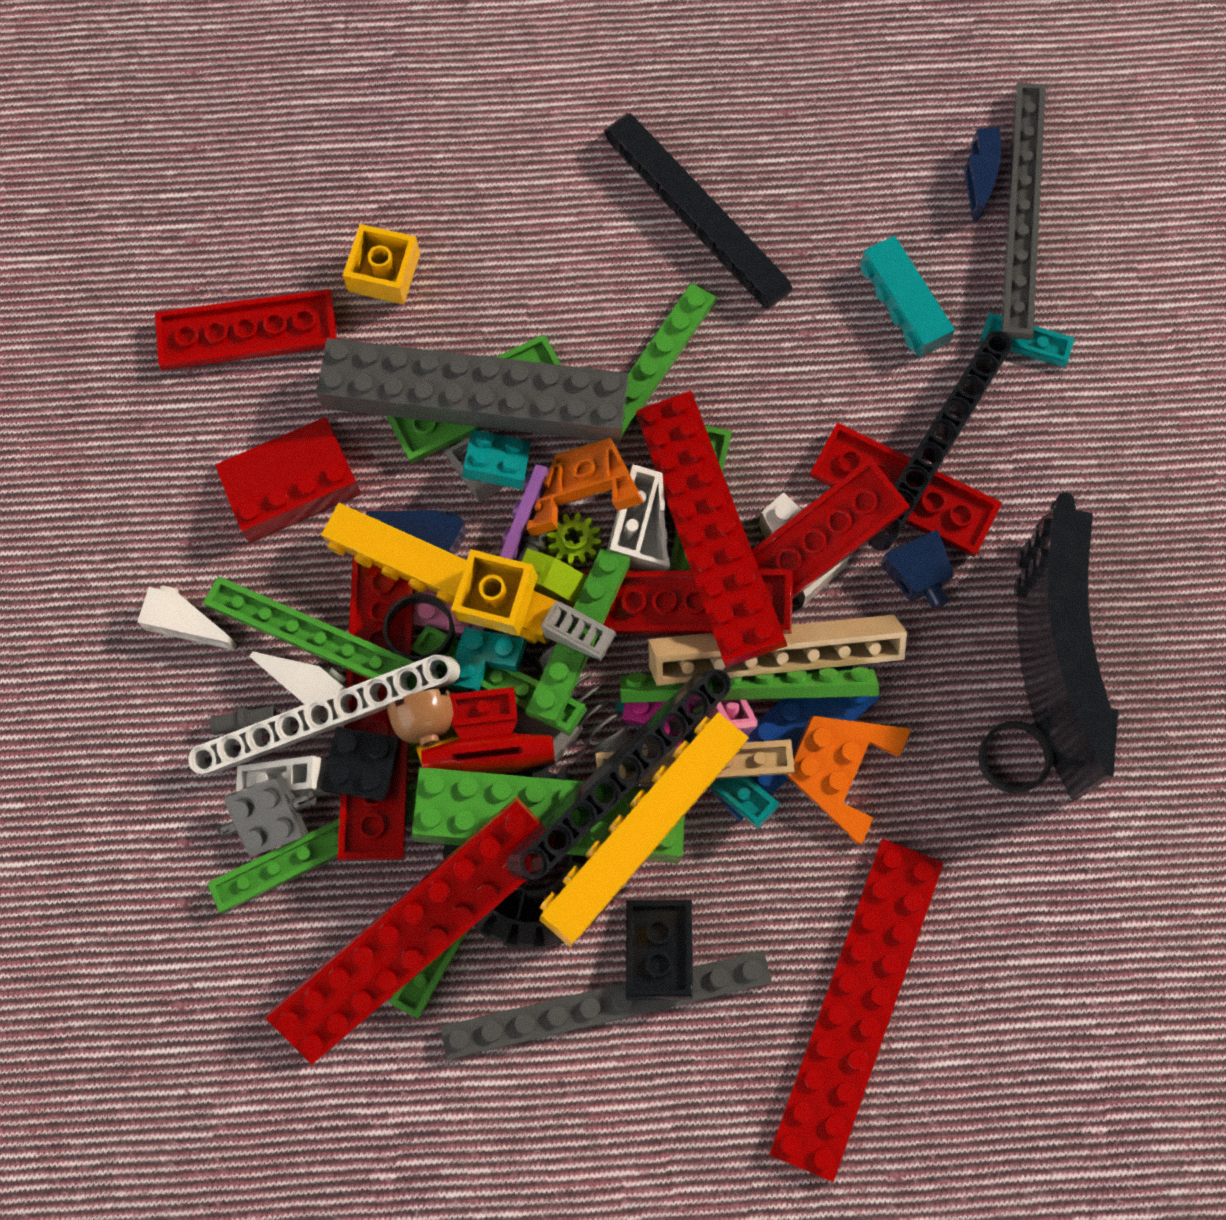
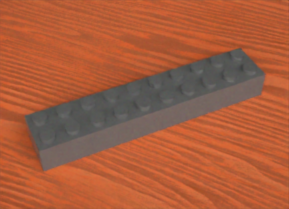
M327 338L316 394L323 409L596 441L611 437L614 443H621L628 394V373Z

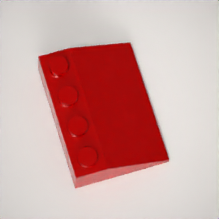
M327 417L215 464L238 525L249 543L337 506L338 503H343L362 495Z

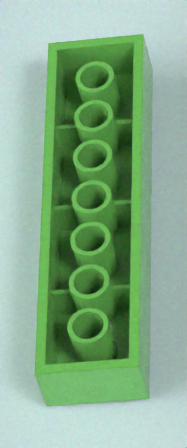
M419 767L412 830L413 842L461 845L515 797H518L543 822L584 781ZM598 786L595 794L600 802L603 797V791ZM634 786L567 854L585 856L597 840L603 844L611 835L607 829L619 815L626 818L633 810L629 804L641 790L648 793L652 787ZM574 809L572 820L576 825L580 820V814L577 809ZM685 815L645 861L678 863L683 856Z

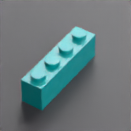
M894 235L865 249L860 263L861 272L874 285L878 300L881 303L884 302L889 309L893 324L901 328L909 349L914 350L920 358L949 344L955 329L896 236Z

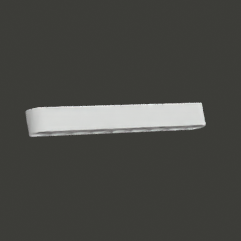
M432 655L198 745L189 753V766L195 773L199 774L225 771L330 731L336 727L385 710L394 701L396 705L404 702L403 697L409 694L448 686L458 679L460 666L452 657ZM443 661L447 665V674L440 679L436 674V668ZM414 673L417 677V685L414 689L410 690L406 681L407 677ZM382 684L386 686L388 692L387 697L383 701L377 695L378 688ZM352 696H355L358 700V706L354 712H351L348 707L349 699ZM323 707L328 711V719L325 723H322L319 717ZM294 718L299 722V729L296 734L291 731L290 727ZM265 730L270 734V740L267 745L262 741V734ZM236 741L241 745V751L238 756L235 755L233 749ZM208 752L212 756L210 766H207L205 762V756Z

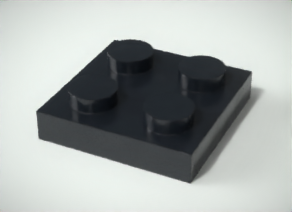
M336 727L320 789L327 793L386 803L401 745L400 738Z

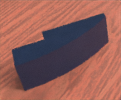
M999 127L976 129L971 143L972 155H969L964 175L972 221L979 220L998 175L1001 157Z

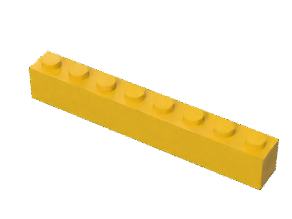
M338 503L321 533V536L328 543V549L341 556H344L345 552L353 555L357 563L367 568H371L372 565L382 569V574L397 581L401 577L409 581L408 585L419 592L425 593L427 589L436 593V598L452 606L467 560ZM533 591L521 629V638L533 644H536L537 640L547 644L549 638L544 637L541 625L556 600Z
M719 712L711 720L706 716L694 730L697 734L696 738L690 744L685 740L672 755L676 758L675 762L669 768L663 765L651 779L655 785L648 793L641 790L629 804L633 810L627 817L624 818L622 815H619L607 829L611 833L603 844L597 840L585 854L589 859L581 869L575 866L563 879L562 882L566 884V887L559 895L552 892L539 907L544 911L539 920L570 948L749 739L748 736Z

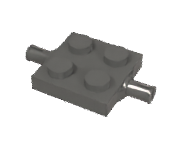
M282 774L229 794L223 800L231 815L232 822L218 827V833L223 832L219 836L225 839L238 833L249 857L301 839L308 834L302 820L301 809L315 805L316 797L310 799L314 796V793L311 791L295 797L288 789Z

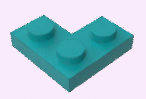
M464 628L454 659L460 666V674L458 679L448 685L447 688L462 692L479 691L487 667L518 672L527 645L525 639Z

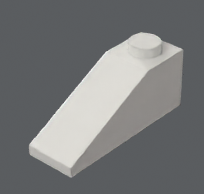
M160 586V589L148 587L137 621L146 631L235 651L236 643L230 636L178 594V590L168 586Z
M252 652L249 656L304 704L346 689V676L334 667L327 669L258 652ZM323 707L319 716L328 718V711Z
M306 756L237 766L236 792L282 774L288 789L295 797L310 791L314 793V796L331 795L333 793L323 792L320 789L328 760L316 756Z

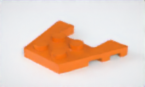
M611 437L555 455L543 484L546 490L543 497L537 499L534 506L536 515L533 520L528 521L527 530L532 537L556 530L559 505L575 502L597 493H605L612 489V504L617 511L643 504V498Z
M812 716L793 755L795 772L793 774H785V776L814 804L816 803L855 843L862 844L873 817L844 804L853 779L869 744L898 757L902 753L911 730L903 727Z

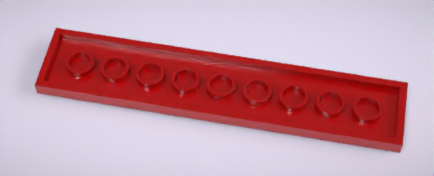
M690 390L638 409L635 413L656 471L661 472L663 475L664 495L725 668L787 647L785 636L692 391Z
M353 556L349 633L390 651L383 633L385 615L397 600L407 595L415 594V589L408 585L409 581L401 577L396 581L381 573L382 569L372 565L371 568L362 566L354 560L355 556ZM414 604L402 609L394 617L389 629V638L392 645L400 652L408 655H413L411 647L413 645ZM347 670L346 688L370 679ZM381 685L378 688L377 695L383 701L387 697L388 692L386 686ZM352 696L349 699L348 707L351 712H354L357 709L358 700L355 696ZM387 709L344 725V728L400 738L391 725ZM400 739L401 745L386 803L340 796L337 856L340 862L405 860L409 768L408 742Z
M515 797L267 1013L265 1019L313 1065L526 881V879H517L510 874L507 867L508 857L542 822L518 797ZM550 833L548 844L551 848H554L556 837ZM529 855L525 857L523 862L527 872L531 870L533 865Z
M880 840L768 1155L834 1182L942 870L943 862L888 840Z

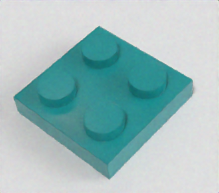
M472 430L462 478L522 490L531 441Z

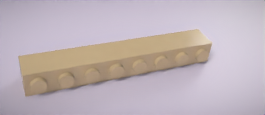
M895 615L792 625V634H784L787 647L725 668L713 633L648 639L649 669L656 686L687 683L697 673L713 669L723 670L728 674L729 678L905 660L907 631Z

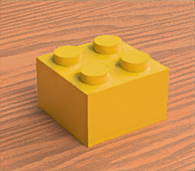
M359 224L343 272L348 292L404 305L420 257L416 236Z
M470 549L451 611L458 621L520 636L538 575L532 564Z

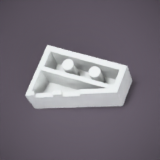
M633 464L629 473L643 498V504L617 511L607 550L630 557L631 564L629 567L641 571H667L670 568V562L667 554L666 540L668 537L667 529H665L663 475L661 472Z
M784 492L761 513L759 526L765 538L802 511ZM850 556L797 595L802 608L846 567Z

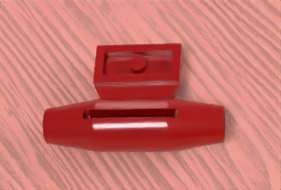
M514 687L449 694L453 707L452 727L460 739L421 751L422 768L491 774L517 773L555 762L552 735L513 733L518 721Z

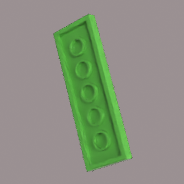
M545 334L495 357L561 365ZM386 416L410 464L469 437L472 430L482 431L486 429L485 427Z

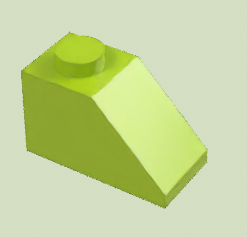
M527 548L521 562L532 564L538 575L534 591L574 606L588 576L555 557Z

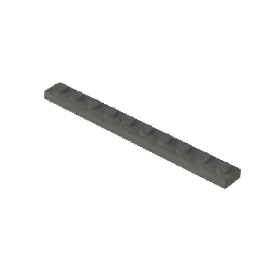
M1017 82L1014 97L1001 332L1006 333L1010 338L1031 340L1034 330L1046 85Z
M762 950L694 966L693 1000H626V983L447 1024L440 1026L446 1060L772 984L765 952Z

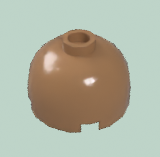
M439 689L420 691L404 696V704L396 707L395 701L387 707V712L391 725L400 739L408 743H419L422 748L438 744L440 742L439 737L445 735L452 726L453 707L449 691L446 690L444 695H441Z

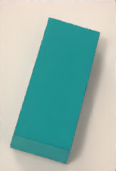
M988 313L979 342L983 343L990 332L1001 331V315ZM1034 326L1031 340L1010 338L1012 341L1010 351L1065 368L1068 364L1075 338Z

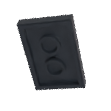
M626 900V1000H693L692 900Z

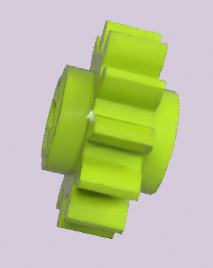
M579 512L576 513L574 520H570L567 514H563L564 523L561 525L557 522L555 532L547 533L548 541L552 542L548 546L549 553L558 552L556 558L562 562L565 558L568 559V565L571 567L574 566V561L579 560L581 566L585 567V557L588 556L591 559H596V551L593 548L598 549L602 546L601 540L597 538L600 535V528L594 527L591 529L592 518L589 517L585 522H582ZM575 537L579 540V543L574 544L570 538Z

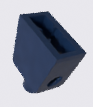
M937 529L884 554L880 563L909 601H915L926 596L933 610L944 606L950 601L942 587L950 583L954 574Z

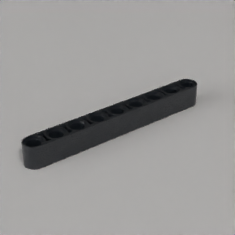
M626 113L605 128L604 133L610 145L765 309H770L792 292V285L781 270L632 114Z
M993 331L986 336L894 487L911 508L884 528L888 531L889 535L879 532L867 541L873 549L884 551L894 544L1007 357L1012 341L1006 333ZM936 436L942 437L945 441L939 440ZM922 459L930 461L931 464L925 463ZM907 482H913L917 487L910 486Z
M713 669L694 675L511 852L507 861L510 874L517 879L535 880L543 877L729 693L731 681L728 674L723 670ZM708 679L711 680L713 685L712 692L708 688ZM687 700L691 703L692 709L690 713L686 708ZM665 721H667L670 726L669 734H667L664 730ZM643 742L648 747V753L646 757L642 753L641 747ZM621 764L626 771L624 779L619 775V766ZM598 786L603 791V797L600 802L595 794ZM574 809H577L580 814V820L577 825L572 820ZM551 831L556 836L554 848H551L548 844V836ZM527 855L531 857L533 863L529 872L525 870L523 865Z

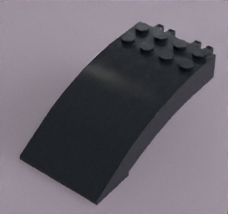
M1063 492L1051 504L1049 514L1043 516L1036 525L1032 537L1026 540L1024 548L1018 551L1016 566L1021 568L1020 578H1017L1015 581L1014 596L1018 597L1017 634L1021 670L1035 725L1050 742L1053 751V764L1070 799L1078 800L1114 776L1119 710L1111 708L1101 677L1091 629L1088 568L1093 513L1075 510L1076 498L1071 493Z

